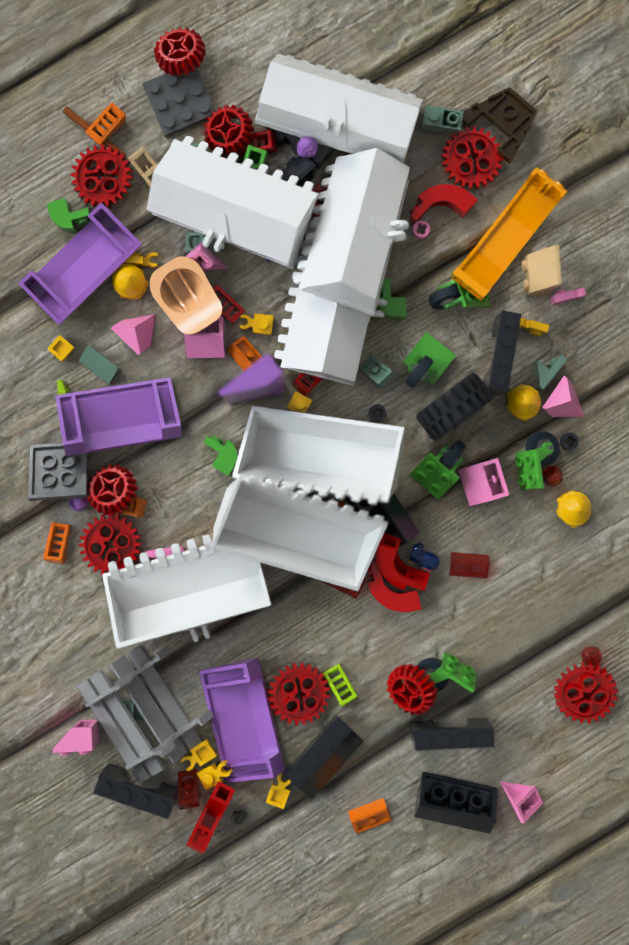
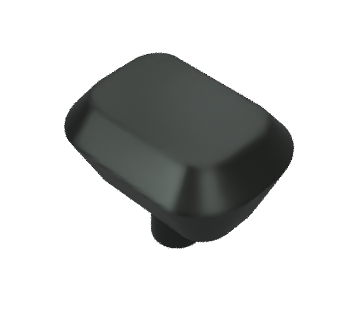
M242 810L233 812L235 815L233 820L237 825L241 824L247 816L246 812Z

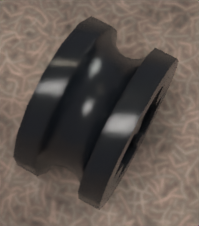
M375 404L369 409V417L371 420L379 422L385 417L386 410L382 405ZM374 408L382 410L380 418L378 416L373 417L372 413L374 412L372 410Z
M567 433L561 436L560 446L563 449L573 450L578 446L579 440L575 434ZM568 436L574 441V443L570 444V447L564 442L568 439Z

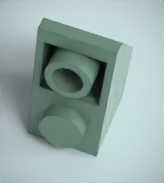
M426 105L420 131L433 134L460 132L464 111Z

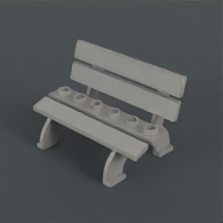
M140 645L126 653L136 671L125 655L110 664V667L119 679L114 682V686L103 670L77 685V688L87 702L85 704L86 708L90 706L126 762V770H131L138 783L165 769L158 755L162 758L168 755L171 762L175 763L187 753L178 737L181 738L188 751L202 742L193 726L198 723L200 726H203L214 717L212 712L208 710L189 722L161 679L153 664L172 652L168 645L155 654L156 657L152 660H149ZM138 674L141 676V678L143 679V681L145 682V684H146L147 687L149 688L150 692L152 693V695L154 696V698H155L156 701L158 702L159 706L161 707V709L163 710V712H164L165 715L167 716L168 720L170 721V723L172 724V726L174 727V729L176 730V732H174V730L172 729V727H171L170 724L168 723L167 719L165 718V716L163 715V713H162L161 710L159 709L158 705L156 704V702L154 701V699H153L152 696L150 695L149 691L147 690V688L145 687V685H144L143 682L141 681V679H140V677L138 676ZM124 687L159 741L160 745L156 748H152L116 692L120 688Z

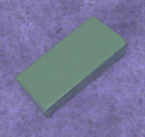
M90 345L87 346L79 362L108 384L113 381L121 370Z

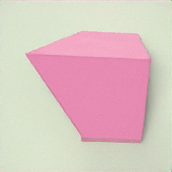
M202 241L186 256L196 261L203 272L228 269L208 247H203Z
M156 314L122 320L112 326L111 330L140 355L151 346Z
M563 376L542 408L551 417H584L573 384L567 377Z
M500 781L516 816L521 823H525L543 804L536 787Z

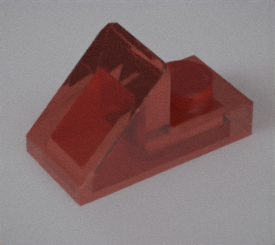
M197 769L178 772L180 810L200 806L201 789L199 778L196 774Z

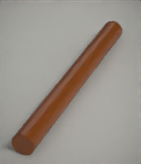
M68 106L63 109V113L85 131L91 126ZM95 130V132L101 137L102 134ZM108 139L102 143L106 148L110 145L113 148V152L118 149L120 155L124 154L126 156L121 149Z

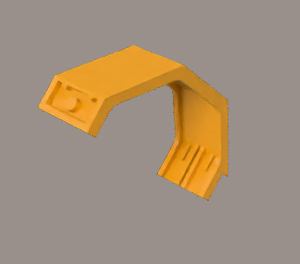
M536 167L459 267L455 269L451 278L482 301L531 236L567 193L564 186L551 179L544 170Z

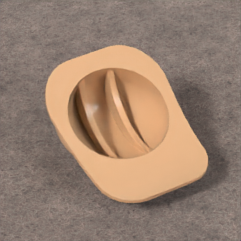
M176 257L153 272L150 278L152 296L179 331L184 334L193 335L220 318L222 305L202 268L196 261L188 257Z

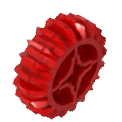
M181 27L178 30L172 28V31L169 33L165 31V36H160V41H156V47L154 48L155 60L159 68L166 74L170 73L172 77L176 74L181 77L184 73L188 76V72H195V68H200L201 63L204 62V56H206L205 44L201 36L194 29L190 30L188 27L184 30Z
M225 104L224 109L218 106V111H212L213 116L207 117L208 123L204 124L206 129L202 131L205 136L204 141L208 143L210 150L214 151L216 147L222 148V157H225L226 154L229 156L231 153L239 155V150L245 151L244 146L250 145L248 139L253 138L251 133L254 131L253 121L249 118V114L241 107L237 108L233 104L229 107ZM232 119L240 120L241 124L233 123ZM216 137L224 139L225 143L217 142Z
M109 464L108 469L102 466L101 472L96 470L97 475L95 477L90 476L93 481L88 483L90 488L88 489L89 496L87 499L91 502V507L107 516L109 513L115 516L116 512L122 514L123 508L129 510L128 504H134L132 498L138 497L134 492L138 490L134 474L126 467H121L118 464L115 467ZM109 486L114 488L113 491L115 492V494L111 492L112 489Z
M412 663L396 667L389 675L386 683L388 685L386 691L390 692L389 698H393V704H397L399 709L402 708L405 713L410 712L411 715H420L427 712L435 704L438 688L434 687L435 681L430 680L431 675H427L425 669L420 670L419 665L414 667Z

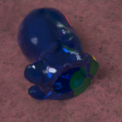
M414 544L408 562H415L426 571H435L439 566V557L432 552L425 551L423 549L424 544Z

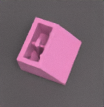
M220 316L216 322L196 334H184L187 359L225 358V320L223 316Z
M498 458L458 470L469 506L509 495Z
M99 720L78 721L53 748V753H59L61 756L70 755L71 752H79L81 755L91 753L100 743Z

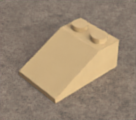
M553 245L528 254L524 261H522L521 269L522 272H525L523 291H526V296L550 295L562 284L559 245Z

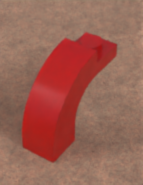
M451 184L436 185L423 191L418 196L416 202L420 206L416 204L409 212L411 214L409 221L414 225L428 210L435 206L449 207L463 218L474 207L478 199L469 191Z
M384 533L376 551V564L380 573L388 582L402 590L408 585L425 591L430 573L406 565L398 555L401 539Z
M376 560L371 561L368 574L374 580L366 582L370 592L380 604L397 612H412L422 609L416 589L405 592H395L388 589L383 583Z
M220 781L217 782L186 844L187 847L202 855L204 854L223 813L230 803L235 789Z

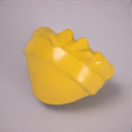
M122 264L112 275L114 291L122 299H140L145 293L149 282L143 274L144 271L133 264Z
M517 385L506 394L508 398L506 408L519 420L526 422L539 412L541 399L538 391L530 385Z
M572 490L558 497L556 513L565 524L576 528L588 521L591 515V503L586 495Z

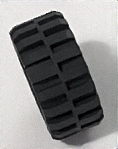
M472 372L416 414L417 420L431 439L437 441L493 400V396L480 377Z

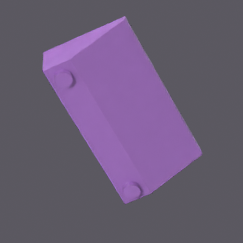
M102 203L88 215L91 221L40 271L35 273L31 270L18 283L59 326L142 246V243Z
M267 353L218 393L229 405L269 398L274 395L279 396L286 390L284 388L286 381L284 373Z
M171 377L55 395L66 457L182 437L181 423Z
M246 659L200 670L199 673L208 710L214 715L211 718L220 760L221 762L224 760L228 761L223 766L224 770H233L228 777H225L226 783L275 778L285 771L259 659Z

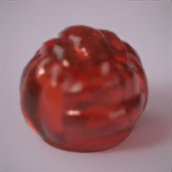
M549 466L543 471L542 477L546 485L557 486L561 483L563 474L557 466Z
M589 646L583 649L581 659L586 666L591 662L594 667L601 663L602 653L598 647Z

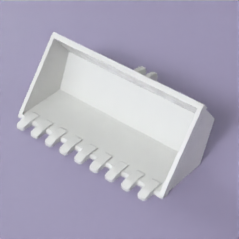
M277 54L270 62L258 103V112L255 118L256 124L300 138L312 137L319 144L351 154L378 148L404 163L423 99L415 97L416 95L411 93H401V90L395 88L393 90L385 88V85L379 83L378 85L370 83V80L357 79L351 74H341L340 71L335 69H325V66L319 64L317 66L310 64L307 60L300 61L294 59L295 57L291 55Z
M186 136L183 142L174 139L169 150L153 172L146 210L154 216L206 235L202 244L205 248L210 245L213 239H217L214 244V251L219 252L224 243L294 269L318 193L311 191L313 183L306 181L302 188L296 185L298 177L294 175L290 176L288 182L281 180L283 171L276 170L273 176L266 174L268 171L267 165L261 164L258 170L251 168L253 165V160L246 158L241 165L236 163L238 155L235 153H231L225 159L221 157L223 154L222 148L216 147L213 153L207 152L208 143L202 141L196 148L192 146L193 137Z
M378 148L346 156L336 157L335 164L326 166L325 172L332 175L330 178L323 179L321 185L328 187L327 191L320 192L317 196V199L324 201V203L315 206L313 210L315 214H320V217L312 219L309 224L311 228H316V231L308 233L305 238L307 242H312V246L304 247L301 252L303 256H308V260L300 261L297 266L299 270H304V274L296 275L293 280L295 284H300V290L375 316L393 242L406 239V233L403 231L409 227L407 221H399L409 184V166Z
M308 225L306 234L315 232L316 228H311ZM303 240L301 249L312 246V242ZM298 256L296 264L300 261L308 260V256ZM304 270L302 272H293L292 279L294 280L296 275L304 274ZM300 284L298 288L291 287L288 294L296 297L295 304L287 303L285 311L293 312L292 318L283 319L281 323L282 327L289 328L288 335L280 334L278 337V342L286 345L284 351L276 350L274 357L282 360L281 368L353 386L370 318H384L385 313L376 310L375 316L302 291L299 289ZM379 299L378 305L386 306L387 301Z
M252 406L233 478H237L239 475L244 477L254 475L259 477L258 481L263 483L266 480L275 482L274 486L276 487L289 486L291 487L290 491L300 488L306 493L318 491L321 496H327L331 493L335 494V498L340 499L350 496L353 501L369 499L368 503L377 504L379 501L388 503L398 485L404 451V427Z
M239 475L226 489L213 528L211 548L355 591L359 590L388 525V522L383 521V516L376 515L371 517L368 516L369 512L364 510L355 512L353 507L348 505L339 507L337 506L338 502L333 500L326 503L322 501V497L314 495L312 498L307 497L304 491L299 490L295 493L290 491L291 487L286 485L279 488L274 486L275 482L266 480L263 483L258 481L259 477L254 475L249 477Z
M210 535L203 536L204 546L201 547L196 546L194 539L188 540L187 546L189 550L181 552L180 546L177 543L171 545L173 554L169 556L165 555L163 548L156 549L157 559L150 561L146 552L141 553V563L134 565L131 557L124 558L126 568L118 569L115 561L109 562L108 568L110 572L103 574L116 648L128 647L189 630L193 641L197 642L199 635L196 628L202 627L204 637L208 639L210 638V632L207 625L272 606L261 562L211 548L212 539Z

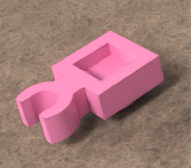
M585 288L567 292L566 289L554 292L555 295L550 298L551 306L584 297L586 295Z

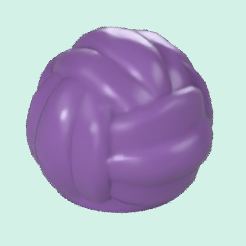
M312 137L300 138L297 143L298 154L301 157L308 158L315 156L318 147L317 141Z
M87 497L69 499V504L72 510L82 511L88 506L89 501Z

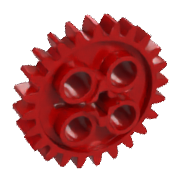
M476 126L473 127L472 131H469V128L466 127L464 133L460 130V132H457L458 136L452 134L451 140L447 139V146H444L442 149L445 153L441 155V159L445 161L442 162L441 166L447 167L444 170V174L450 173L448 180L454 178V185L460 182L461 188L468 185V190H471L474 185L476 190H478L480 184L486 187L487 181L492 183L493 177H497L499 174L496 170H501L502 168L498 163H502L504 159L497 154V149L501 143H494L496 136L489 138L490 131L483 134V128L477 132ZM468 142L471 143V151L469 145L467 144ZM481 144L484 150H477L475 145ZM463 148L465 154H459L456 149ZM479 163H485L488 168L481 169ZM473 165L477 173L476 175L473 173ZM466 166L469 172L463 173L460 167Z
M103 144L100 150L96 145H94L93 151L86 148L87 154L80 153L82 159H75L78 166H72L76 170V173H71V176L76 178L71 182L74 186H77L74 188V191L79 193L78 197L84 199L86 204L91 202L93 207H96L97 203L98 205L100 203L104 205L105 203L108 208H111V202L118 205V198L124 201L123 193L129 195L126 188H132V185L128 183V181L134 180L131 175H128L133 172L131 168H127L130 162L128 160L124 161L126 156L124 154L120 155L118 149L113 152V148L110 145L107 150ZM97 163V167L90 171L91 164ZM111 164H116L113 171H108ZM96 182L95 188L89 190L90 183ZM110 183H115V187L112 190L108 191V185Z
M110 513L107 519L104 514L101 515V520L97 517L93 518L95 524L88 522L87 525L90 529H83L86 536H80V539L84 540V543L79 544L80 547H84L80 554H86L83 561L89 560L90 563L87 567L89 568L94 565V572L101 569V575L105 574L106 571L110 572L108 563L112 562L110 559L112 552L119 556L116 563L118 569L126 568L124 558L131 557L132 560L137 561L139 558L135 554L142 552L137 549V546L142 545L141 542H137L141 535H135L138 528L132 529L133 522L127 524V517L120 520V514H117L114 519ZM105 526H108L111 529V535L109 537H106L103 534V528ZM117 529H119L120 532H119V534L116 536V538L114 539V541H113V543H112V544L114 545V547H113V548H110V549L107 551V554H106V556H105V559L102 560L103 554L106 552V550H107L108 547H109V544H107V542L113 540ZM122 535L128 539L126 546H122L119 542ZM95 543H99L102 547L99 554L93 549Z
M293 662L292 668H289L286 664V671L279 669L280 676L273 675L276 682L269 683L273 689H269L268 693L273 696L268 697V700L274 702L270 707L271 709L277 708L274 714L276 716L281 714V721L287 718L288 724L294 720L296 726L299 721L305 725L307 719L313 723V716L319 719V711L325 712L322 706L329 705L325 699L330 698V695L325 692L329 691L330 687L324 686L328 680L322 679L324 676L322 672L317 674V667L311 670L312 665L309 663L305 668L303 662H300L299 667ZM296 677H298L299 689L302 692L300 694V698L303 705V710H300V702L298 697L296 696V694H298V689L295 682ZM306 678H310L311 684L304 687L302 685L303 681ZM292 682V688L284 690L285 683ZM309 697L314 698L312 705L305 704ZM290 701H295V702H296V705H295L294 708H292V709H287V703H288V702H290Z
M581 662V667L578 668L576 664H573V670L567 667V674L560 673L562 679H556L558 685L554 686L556 691L554 697L557 699L555 701L556 705L560 706V712H565L566 718L571 716L572 721L579 718L581 724L584 719H587L588 724H590L592 718L596 722H598V716L605 718L604 712L611 714L609 707L616 706L612 700H618L615 694L618 693V689L615 687L617 685L615 680H612V674H607L606 668L601 670L599 664L593 668L591 662L585 667L584 663ZM592 678L590 682H584L585 679ZM570 689H576L574 693H568ZM597 693H604L602 696L596 697ZM583 703L587 704L586 707H579Z

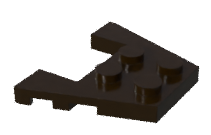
M508 87L488 97L487 100L479 104L475 103L471 105V108L464 110L462 123L469 128L482 115L509 137L497 150V154L510 164L537 115V110L512 88Z

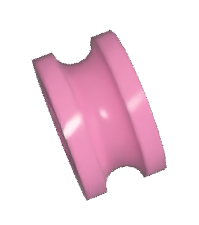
M423 220L417 221L412 229L413 236L417 239H425L430 232L429 224ZM421 225V228L423 226L426 228L424 234H421V232L420 234L417 233L418 226Z

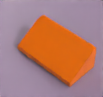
M244 335L233 342L227 349V352L243 371L262 358L260 353Z
M383 798L348 811L356 834L392 821Z

